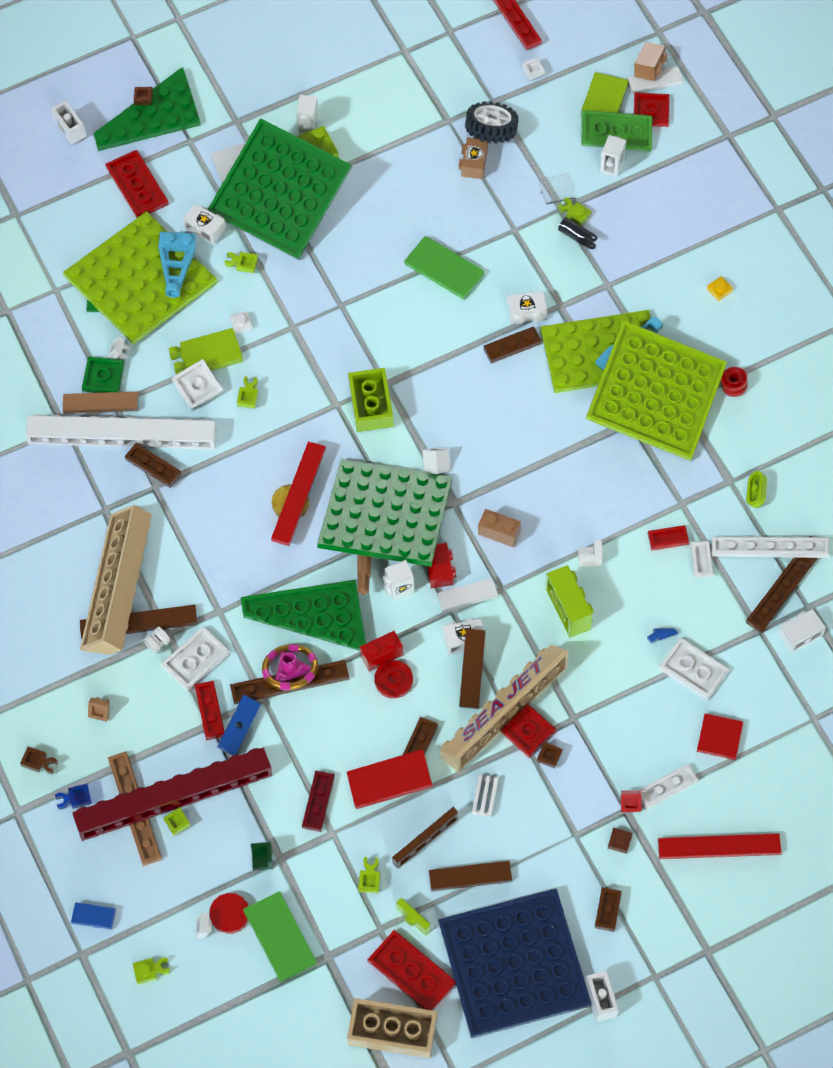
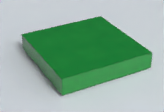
M88 356L81 388L82 392H120L125 360Z

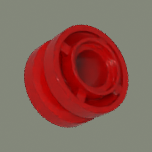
M739 367L727 368L721 378L723 392L731 397L744 394L748 388L747 373Z

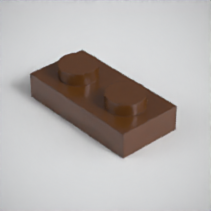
M601 888L595 929L615 932L622 891Z

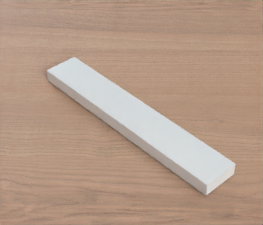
M712 537V557L829 558V538Z

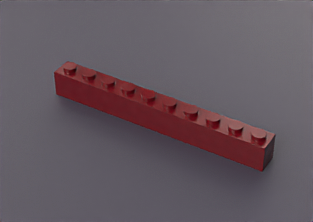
M264 747L260 749L254 748L248 753L233 755L227 760L213 762L210 766L204 768H195L186 774H177L171 779L157 781L148 787H139L133 792L119 794L113 799L101 800L89 807H80L72 812L82 842L273 776L272 768Z

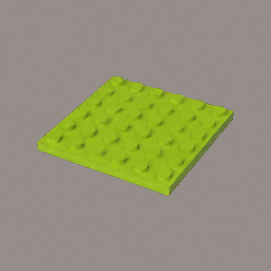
M147 211L63 271V276L133 345L217 283V278L193 257L180 289V296L171 298L165 294L166 283L158 246L160 232L168 231ZM168 252L170 261H182L185 252ZM169 268L170 276L180 275L181 268Z
M623 320L585 419L691 461L727 362Z

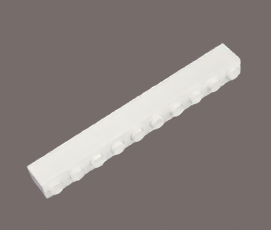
M36 414L28 416L26 439L28 444L133 447L137 443L145 448L215 449L217 429L215 421L210 419L192 420L186 418L174 420L172 418L155 419L152 417L137 419L135 417L117 418L114 416L100 418L98 416L80 417L77 415L63 417L61 415L43 416Z

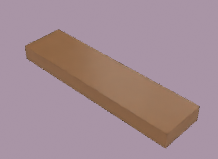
M138 392L63 394V414L138 411Z

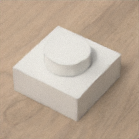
M538 57L522 63V69L528 80L545 75V70Z
M247 311L229 315L235 334L252 330Z
M201 912L196 918L195 938L204 939L211 932L212 921L209 920V913Z

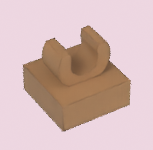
M91 697L88 702V717L107 722L110 700Z

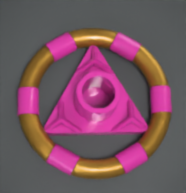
M286 644L273 649L262 663V675L265 681L280 690L301 688L309 684L315 678L318 671V659L315 653L299 644ZM291 652H301L308 657L311 666L297 659L296 655ZM281 654L276 678L274 679L270 674L269 665L277 655ZM308 673L303 679L297 682H284Z

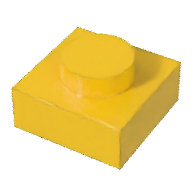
M720 276L707 285V290L719 302L733 291V287Z

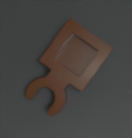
M28 746L20 765L38 773L41 768H44L48 774H54V770L48 766L52 763L58 765V760L54 757L46 758V752Z

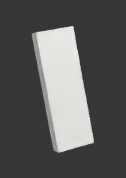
M679 66L662 70L661 74L657 75L655 81L634 76L628 77V84L632 95H634V92L643 93L683 84Z
M493 578L439 592L437 593V598L443 613L498 598V593Z
M686 764L640 789L641 802L646 810L698 783V778L689 764Z

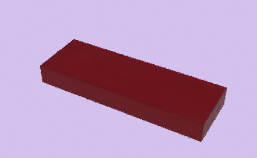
M315 770L302 822V829L322 832L335 774Z

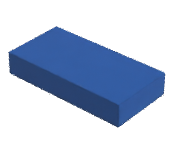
M75 902L71 923L112 930L116 909Z

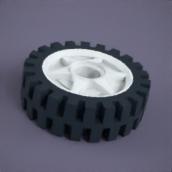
M482 101V104L477 102L476 105L473 104L468 108L465 128L470 136L474 135L475 139L480 138L482 142L487 140V143H491V141L494 144H498V141L505 143V140L508 142L516 136L519 118L516 111H512L511 107L507 108L505 104L501 106L499 102L493 104V101H489V103Z

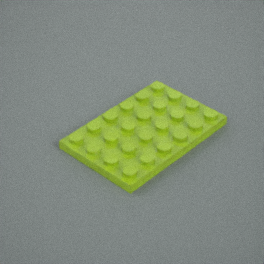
M643 310L540 326L554 393L597 387L604 370L598 367L595 361L607 348L614 344L622 321L624 320L641 327L651 318L650 311Z

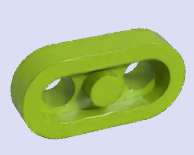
M760 471L753 472L747 484L746 502L753 508L762 506L766 499L767 476Z

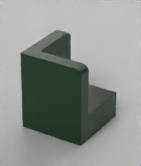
M271 842L251 843L253 871L273 869Z

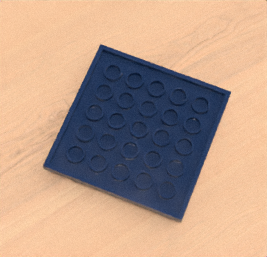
M557 888L438 919L471 1039L592 1006Z

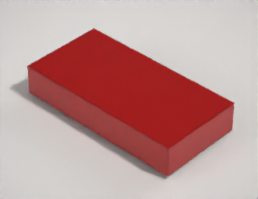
M685 525L650 530L647 533L651 551L689 545Z

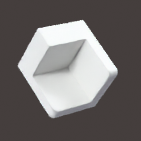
M434 447L422 450L424 472L440 474L450 471L449 448Z
M594 540V547L578 548L579 566H602V540Z

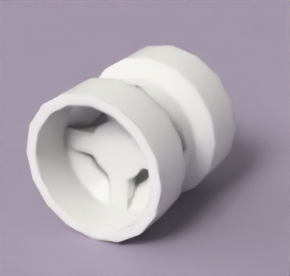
M160 627L153 630L151 636L148 635L143 639L146 646L154 654L158 653L163 645H167L171 641Z

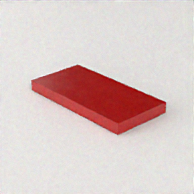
M137 149L105 164L107 171L136 219L146 211L151 214L169 205L168 199Z
M423 749L346 771L356 810L433 787Z
M395 930L389 934L367 959L370 965L425 1010L433 1011L456 985L455 980Z

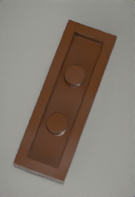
M533 326L483 345V350L492 364L541 345V339Z
M137 443L124 456L126 461L169 488L181 476L179 469Z

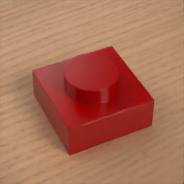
M621 790V812H641V790Z

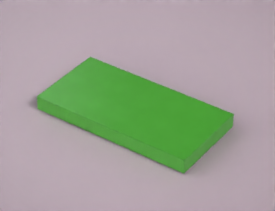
M582 110L581 146L604 148L608 136L611 135L626 140L625 150L650 152L652 150V116Z
M427 236L423 237L404 260L406 266L463 300L485 274L484 270Z
M280 891L243 909L280 983L317 965V961Z

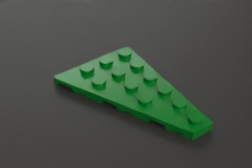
M184 67L178 69L153 88L152 105H134L133 103L94 132L93 135L98 151L201 126Z
M356 580L240 597L243 618L360 651V646L366 644Z

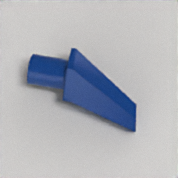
M674 628L652 629L653 633L647 637V640L653 643L657 639L662 640L679 633Z

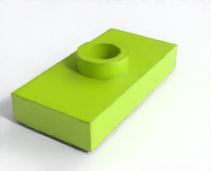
M403 898L396 902V909L404 916V920L411 927L415 926L425 936L431 932V924Z

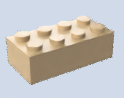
M354 998L347 1043L350 1046L431 1059L437 1024V1011Z

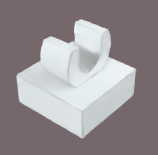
M118 336L111 343L107 358H119L121 360L128 358V355L122 351L127 352L130 350V346L124 344V338Z

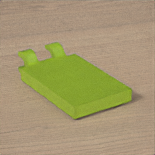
M595 72L582 110L619 113L629 80Z
M233 328L180 342V347L172 346L168 348L171 360L181 357L183 362L173 363L176 375L202 359L210 371L244 362Z

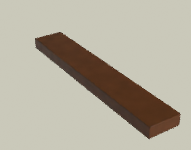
M794 557L747 618L746 624L762 633L818 558Z
M187 605L130 613L126 634L153 631L157 627L169 629L198 625L196 606ZM87 619L80 620L81 639Z
M340 660L318 665L315 678L309 684L295 690L277 689L269 685L264 677L230 684L235 705L239 704L243 695L253 700L346 681L349 680L346 661ZM308 673L284 682H297L303 679Z

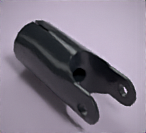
M568 217L562 219L558 226V231L588 249L596 247L594 241H597V236Z

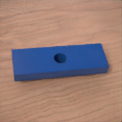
M245 695L242 696L217 748L232 756L236 755L261 706L260 703ZM236 724H239L241 729L237 728Z

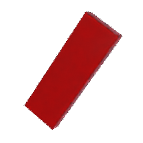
M214 680L194 684L206 741L221 738L224 733V726Z

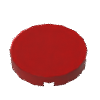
M399 660L382 663L374 674V684L377 691L387 698L397 699L405 696L413 685L411 669Z
M225 893L213 900L209 909V917L214 928L219 932L234 934L246 927L248 920L243 912V909L248 907L246 900L236 893Z

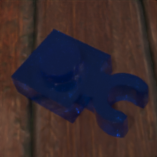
M87 783L68 788V794L61 792L55 794L56 800L64 799L62 803L57 804L59 810L65 809L69 804H71L72 809L92 804Z

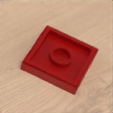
M634 92L633 114L652 116V126L668 127L670 94Z
M529 704L523 707L500 730V733L528 758L556 732V728Z
M704 713L696 752L736 760L743 721Z

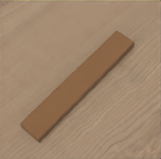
M127 751L108 757L119 794H127L139 788ZM149 819L131 824L130 828L143 867L161 861L162 857Z

